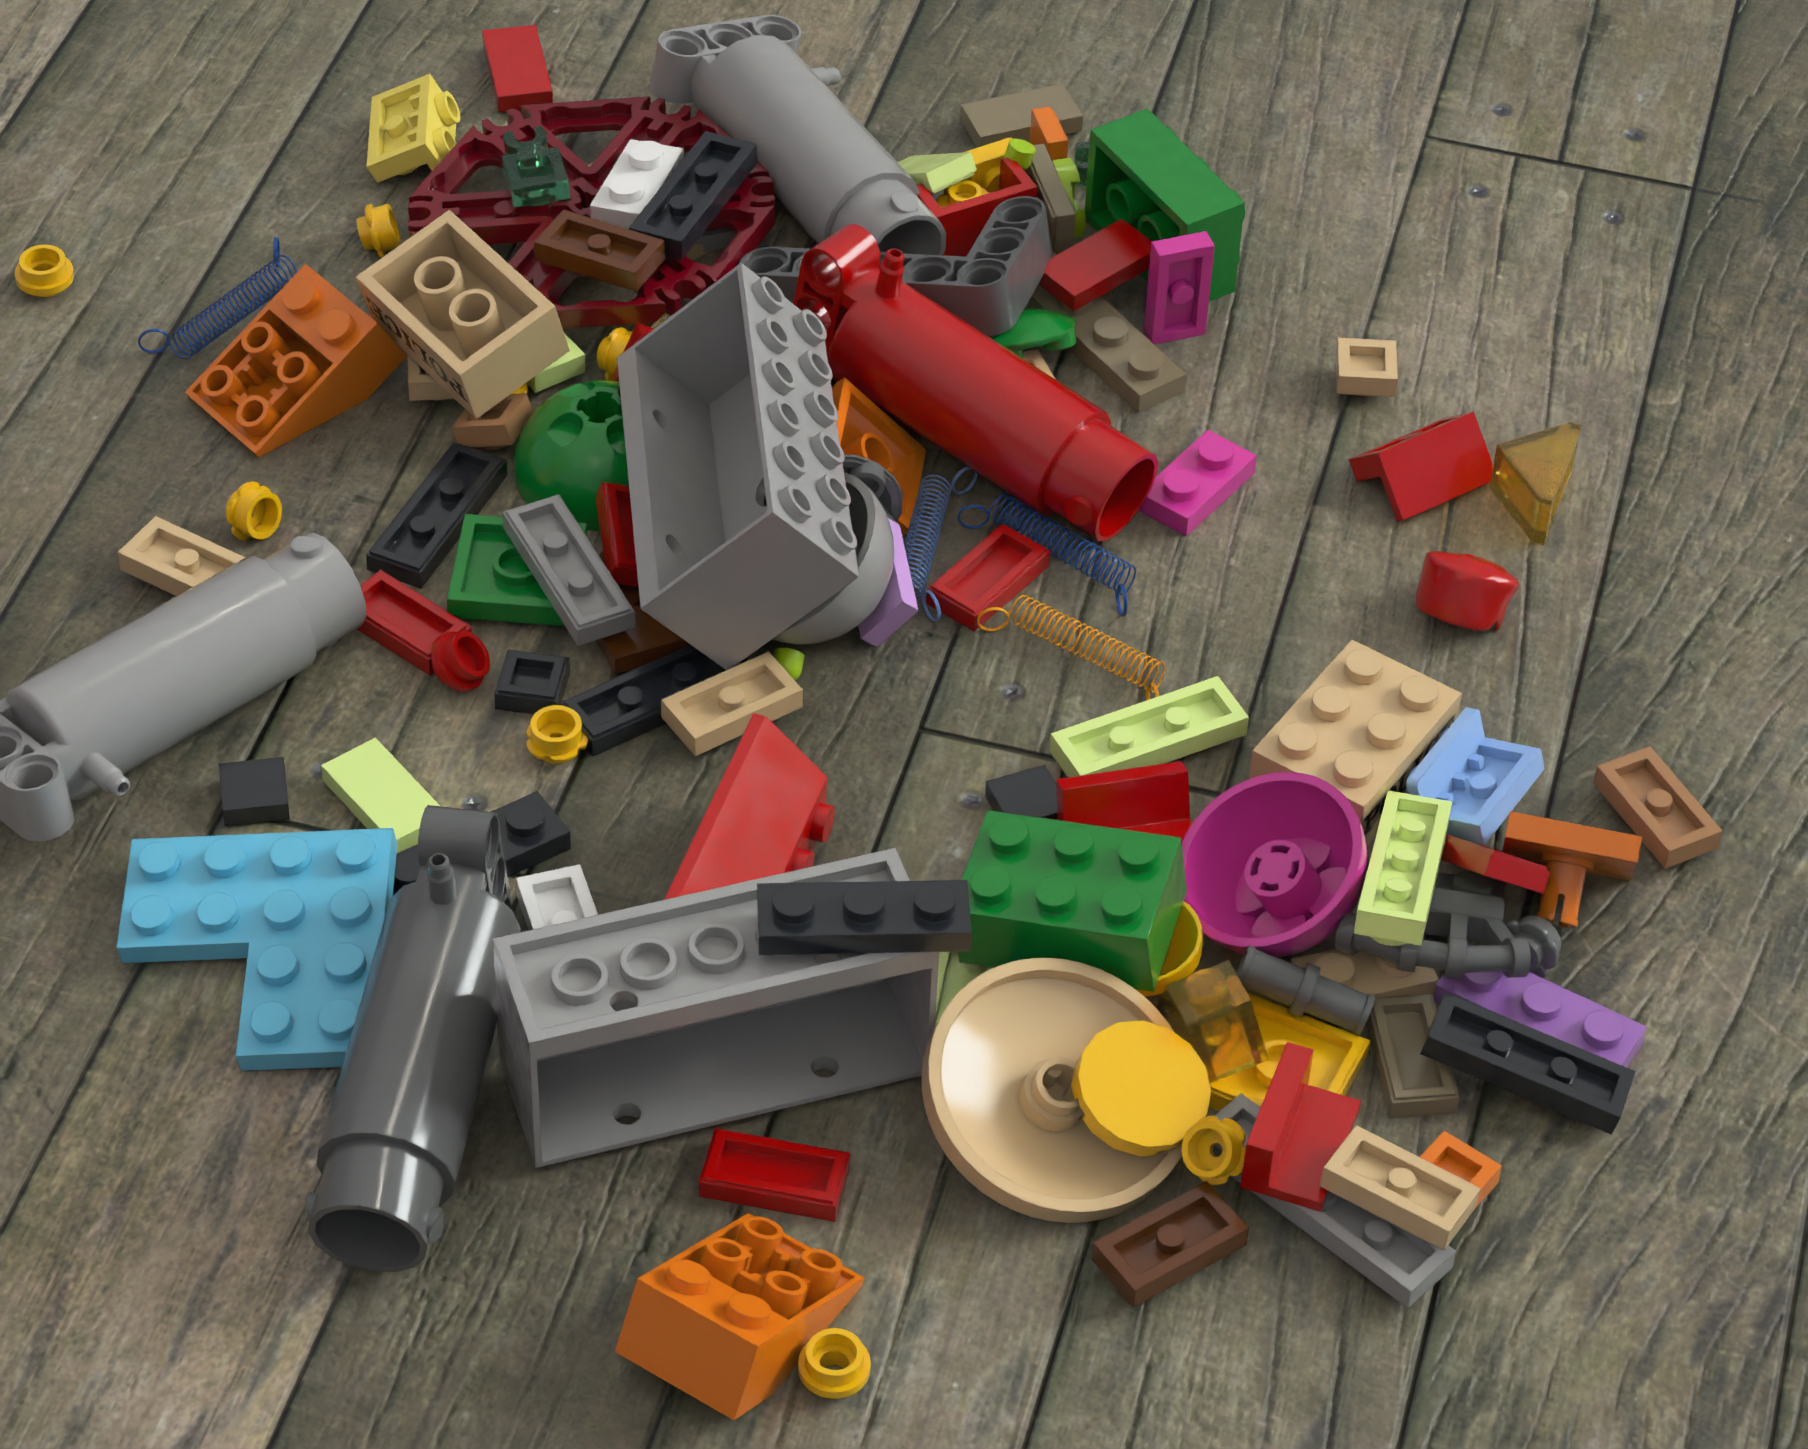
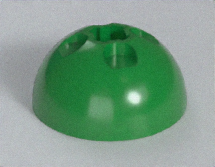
M596 380L569 386L549 397L533 412L519 436L513 460L514 482L519 494L527 504L559 494L578 523H587V530L600 531L595 496L601 483L607 482L629 486L619 382Z

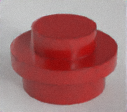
M450 631L436 638L432 644V667L442 683L461 693L470 692L480 686L484 676L490 669V656L484 643L475 634L469 631H460L458 633Z

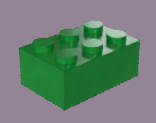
M1148 108L1091 129L1085 196V220L1099 232L1116 221L1123 219L1152 242L1207 231L1215 245L1209 302L1235 292L1237 269L1240 263L1242 224L1245 218V202L1242 201L1240 195L1235 190L1230 189L1210 170L1202 158L1197 157L1177 138L1175 132L1170 127L1165 126ZM1149 269L1140 273L1147 282Z
M987 810L962 880L968 881L972 934L971 950L958 952L959 963L995 968L1009 962L1030 958L1066 959L1101 969L1124 981L1134 989L1154 992L1187 892L1181 837Z

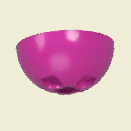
M1269 773L1253 777L1231 787L1215 798L1199 814L1182 842L1187 885L1184 902L1189 904L1198 915L1202 925V932L1206 937L1218 945L1244 955L1248 945L1278 958L1295 955L1320 944L1334 934L1342 918L1354 910L1362 893L1367 873V844L1359 817L1351 803L1335 786L1318 777L1304 773Z

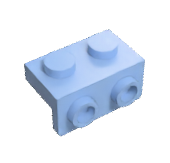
M1466 707L1451 726L1442 732L1438 742L1419 765L1411 770L1406 781L1405 792L1406 794L1452 801L1447 834L1484 846L1509 815L1510 811L1514 809L1544 771L1542 751L1540 748L1486 738L1480 711Z

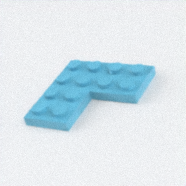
M393 828L132 839L116 947L122 963L247 958L236 1048V1058L241 1071L342 1067L388 904L393 897L398 844Z

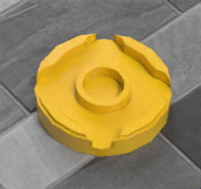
M1144 1020L1117 1022L1098 1032L1076 1061L1071 1084L1074 1100L1076 1101L1078 1098L1079 1105L1085 1113L1082 1119L1090 1131L1113 1149L1139 1157L1154 1156L1159 1151H1167L1173 1147L1176 1149L1182 1146L1187 1131L1197 1121L1206 1117L1211 1096L1206 1066L1191 1044L1171 1029Z

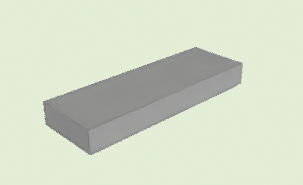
M559 494L502 512L503 529L577 646L635 628L634 609Z

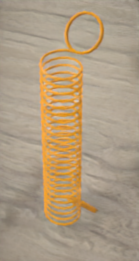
M1027 595L1018 597L1011 607L1009 614L1002 608L991 607L983 610L978 615L977 623L981 629L991 632L1001 630L1008 624L1015 604L1020 598L1026 596L1027 599L1022 602L1014 616L1015 626L1019 625L1021 629L1025 628L1027 632L1031 630L1033 635L1037 633L1038 637L1043 636V639H1049L1050 643L1055 641L1056 646L1060 645L1062 649L1066 648L1068 652L1072 651L1074 655L1078 653L1080 658L1084 656L1086 661L1090 659L1092 664L1096 662L1098 667L1102 665V668H1108L1109 672L1114 670L1115 675L1120 673L1121 678L1126 676L1127 681L1132 679V683L1136 684L1138 682L1139 687L1144 685L1147 700L1150 699V692H1155V697L1159 696L1157 688L1161 684L1165 672V664L1162 661L1159 662L1156 658L1153 659L1151 656H1147L1145 653H1141L1139 650H1135L1133 647H1129L1127 644H1123L1121 641H1117L1115 638H1111L1109 635H1105L1103 632H1099L1085 623L1082 624L1080 621H1076L1074 618H1070L1068 615H1064L1062 612H1058L1056 609H1052L1050 606H1046L1032 597L1029 598ZM1027 601V608L1023 612L1020 621L1016 624V616L1022 605ZM1033 604V610L1026 624L1022 627L1021 622L1025 618L1028 608ZM1039 607L1038 615L1031 628L1027 629V624L1030 622L1034 611ZM1045 609L1044 617L1038 629L1033 632V627L1037 623L1041 612ZM988 611H1001L1007 615L1006 622L996 628H986L979 622L980 617ZM1051 612L1050 620L1047 623L1044 632L1041 635H1039V630L1042 627L1046 616ZM1056 616V622L1049 636L1045 638V632L1048 630L1051 620ZM1062 618V625L1058 630L1054 640L1051 641L1050 637L1053 634L1057 626V623ZM1068 621L1067 630L1065 631L1061 641L1057 644L1056 640L1060 635L1063 626ZM1074 624L1073 633L1067 644L1063 647L1062 642L1066 638L1070 627ZM1080 627L1079 635L1076 638L1073 647L1070 650H1068V645L1071 642L1075 631ZM1084 630H1086L1084 640L1082 641L1078 651L1074 653V648L1077 645L1081 634L1084 632ZM1092 633L1085 652L1080 656V650L1084 646L1086 638ZM1096 636H1098L1097 643L1091 655L1086 659V653L1089 650L1092 641L1095 639ZM1103 639V646L1097 658L1092 662V656ZM1109 642L1108 651L1105 654L1102 662L1098 664V658L1101 656L1104 647ZM1115 645L1114 654L1108 665L1104 667V661L1111 648ZM1121 648L1120 657L1113 669L1110 670V664L1117 651ZM1127 651L1126 659L1121 669L1116 673V667L1122 655ZM1133 654L1132 662L1127 672L1122 676V670L1128 658ZM1139 657L1138 665L1133 675L1127 679L1134 661ZM1145 659L1144 668L1140 676L1133 682L1134 675ZM1151 662V667L1146 679L1141 685H1139L1140 678L1142 677L1146 667ZM1159 663H1162L1163 673L1156 686L1154 681L1159 670ZM1157 665V670L1152 682H1150L1148 684V687L1145 688L1146 681L1148 680L1152 670Z

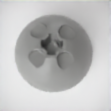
M844 473L846 488L851 497L849 510L852 531L857 539L855 552L859 577L774 637L773 641L807 645L835 639L861 624L881 601L893 570V533L882 504L876 495L856 476Z

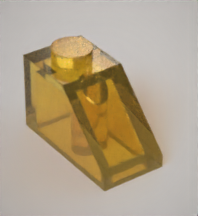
M1229 960L1213 967L1196 971L1188 977L1165 985L1161 994L1163 1005L1179 1036L1191 1044L1206 1066L1209 1083L1269 1060L1251 999Z

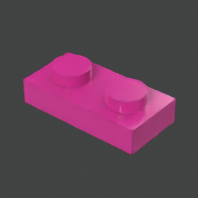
M1207 231L1151 242L1143 331L1154 345L1206 334L1215 248Z
M1207 430L1156 476L1152 488L1139 511L1187 536L1255 473L1257 455Z

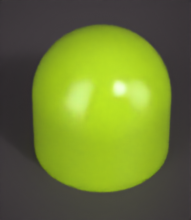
M1011 139L1006 148L1004 158L1017 161L1025 171L1031 165L1036 149L1025 140Z
M791 648L774 649L773 657L794 680H797L802 672L805 655Z

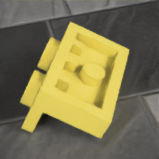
M431 74L372 97L366 168L377 183L396 175L409 174L426 163L433 171L457 144L455 140L456 123L460 122L458 105L450 92H442Z

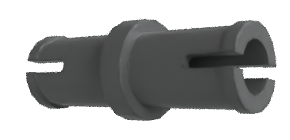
M1248 945L1233 981V985L1245 987L1288 1005L1287 1013L1300 1018L1305 1012L1350 1030L1358 1036L1365 1027L1375 1000V996L1371 994L1366 995L1319 975L1320 967L1307 963L1302 968L1259 951L1251 945Z

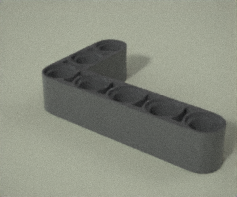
M1021 196L1007 199L1000 203L994 209L966 257L903 253L904 272L902 281L987 336L999 335L1010 330L1017 323L1043 277L1050 258L1053 257L1046 208L1043 201L1035 197ZM763 247L747 253L741 258L740 263H743L760 278L766 276L773 280L781 289L784 297L793 303L802 258L805 252L810 249ZM880 252L879 269L885 259L886 252Z

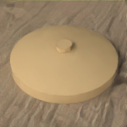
M1030 958L999 965L971 980L955 995L942 1013L929 1037L923 1057L921 1073L922 1095L929 1124L939 1145L956 1169L982 1193L1007 1208L1033 1218L1064 1223L1090 1222L1118 1215L1145 1200L1162 1184L1181 1158L1182 1146L1176 1149L1173 1147L1167 1151H1159L1154 1156L1139 1157L1113 1149L1094 1135L1082 1119L1085 1113L1079 1105L1078 1098L1076 1101L1074 1100L1071 1084L1075 1064L1094 1036L1117 1022L1144 1020L1167 1027L1172 1031L1173 1029L1158 1009L1132 986L1093 966L1056 958Z

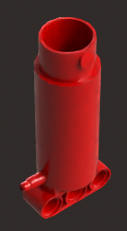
M848 224L805 252L801 262L793 304L800 310L808 309L813 312L824 325L827 333L825 345L828 364L836 381L846 378L882 411L1042 515L1056 513L1095 540L1106 542L1118 535L1130 523L1140 510L1152 488L1157 475L1158 460L1154 453L1113 428L1107 412L902 281L904 254L899 249L888 250L879 269L880 250L872 234L864 227L857 224Z

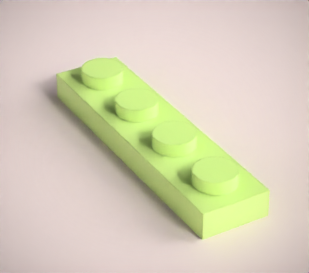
M1387 791L1357 908L1354 934L1369 936L1374 941L1389 946H1400L1406 943L1422 946L1448 830L1452 801Z

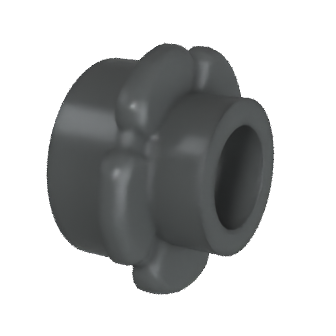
M1525 916L1518 921L1512 920L1507 922L1505 925L1514 938L1524 937L1529 944L1531 952L1529 972L1544 978L1549 972L1548 968H1554L1558 963L1561 939L1557 930L1550 922L1538 916Z

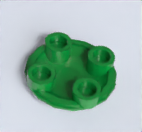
M1024 308L1017 323L1010 330L988 337L1021 358H1024L1023 349L1042 346L1044 350H1061L1075 345L1074 327L1076 320L1069 315L1055 311Z

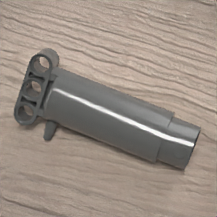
M427 805L419 828L418 860L420 869L417 880L414 883L403 886L390 899L318 1149L316 1165L322 1174L318 1192H308L305 1198L309 1220L308 1233L315 1245L330 1257L352 1267L374 1272H398L414 1268L425 1259L429 1243L436 1242L442 1236L444 1211L443 1208L438 1207L452 1197L498 1023L493 938L520 933V926L512 911L499 818L495 812Z

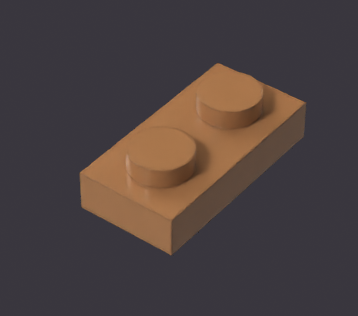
M1651 746L1597 765L1593 784L1637 836H1642V842L1664 869L1719 848L1723 833L1722 829Z

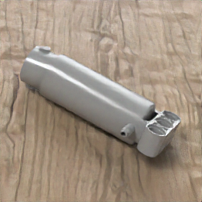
M762 15L671 29L659 35L649 86L651 92L656 97L665 99L666 102L670 103L694 102L706 116L730 137L757 144L758 161L769 171V177L773 178L775 198L816 244H819L848 224H857L872 234L880 252L899 249L905 254L943 255L946 249L945 229L939 219L918 198L920 191L915 181L828 88L829 85L839 83L841 79L840 71L835 67L809 68L797 55L801 38V29L798 24L783 16Z
M311 533L295 537L290 544L263 559L256 556L244 558L11 688L7 697L0 700V820L20 837L29 841L41 842L57 838L67 832L74 823V811L71 801L82 799L99 788L106 792H111L115 796L125 795L130 788V781L123 774L312 666L317 651L335 644L338 639L362 626L366 619V602L360 583L340 551L325 537Z

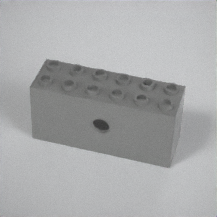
M743 263L737 265L617 357L640 608L726 670L737 665L859 577L855 552L857 539L852 531L849 510L851 497L845 483L843 469L845 456L839 442L837 428L839 415L833 400L831 387L833 374L827 359L825 345L827 333L825 327L813 312L808 309L800 310L786 299L781 289L773 280L766 276L760 278ZM765 494H766L767 506H764V497H765Z
M896 848L493 938L500 1066L535 1168L921 1076L925 1049L936 1020L939 952L759 955L757 883L910 881ZM820 1069H828L835 1074L830 1077H820L814 1074V1072ZM622 1116H633L638 1119L632 1124H621L616 1121Z

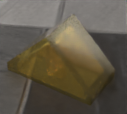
M1568 422L1497 444L1489 489L1534 543L1544 545L1574 468L1582 426L1580 424Z

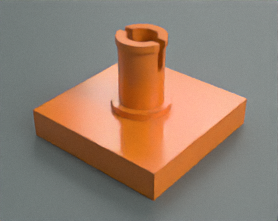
M1510 811L1502 852L1537 864L1547 865V870L1551 872L1544 894L1541 893L1536 916L1553 924L1557 900L1562 899L1563 906L1559 927L1577 928L1579 922L1577 918L1586 873L1630 881L1638 863L1642 836Z

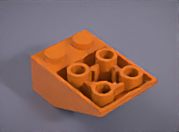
M305 263L184 393L260 458L367 400L407 355L374 319Z
M747 1213L637 1278L615 1352L730 1419L736 1420L774 1393L798 1364L799 1354L805 1344L813 1335L829 1327L862 1287L865 1277L843 1266L841 1260L834 1254L822 1249L811 1248L785 1234L782 1227L776 1222L765 1217L753 1216Z

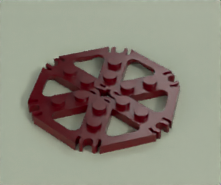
M650 96L520 105L521 113L512 108L506 110L507 126H496L489 119L482 120L483 133L479 132L473 125L410 195L408 203L409 238L450 210L488 245L525 242L508 263L555 305L563 329L636 324L637 322H664L667 320V314L672 316L681 309V299H694L739 265L741 258L755 250L775 225L776 218L773 178L769 177V171L758 161L705 230L712 231L718 228H726L736 233L712 265L708 266L693 262L687 256L683 260L666 256L663 263L637 292L634 291L637 296L631 301L619 302L611 299L584 301L572 306L560 304L557 301L558 298L577 277L578 273L536 261L534 241L563 210L591 218L590 204L630 139L654 141L662 145L684 148V152H689L705 131L730 137L701 110L698 109L697 114L691 118V106L684 105L679 112L668 115L666 114L665 99L658 98L651 103ZM620 131L590 167L555 137L567 133ZM484 166H498L504 169L524 188L455 194L477 169Z

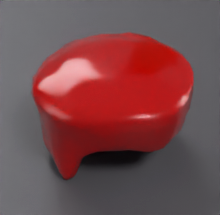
M1430 551L1426 553L1416 591V606L1420 611L1450 625L1485 631L1489 630L1495 623L1494 630L1498 631L1503 623L1508 605L1520 584L1518 579L1512 576L1505 568L1485 558L1471 554Z

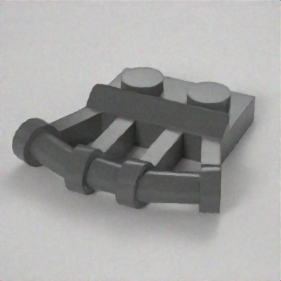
M1463 871L1455 875L1440 872L1437 874L1424 934L1448 937L1447 943L1423 940L1422 946L1408 943L1400 946L1380 944L1369 936L1354 934L1356 914L1352 912L1347 913L1342 918L1335 936V948L1351 955L1356 954L1358 951H1363L1398 963L1397 970L1415 972V967L1420 966L1445 970V977L1462 979L1463 973L1502 972L1507 978H1524L1529 974L1531 967V952L1527 940L1524 937L1514 938L1503 922L1505 882L1491 880V878L1473 871ZM1467 940L1482 942L1483 946H1467Z

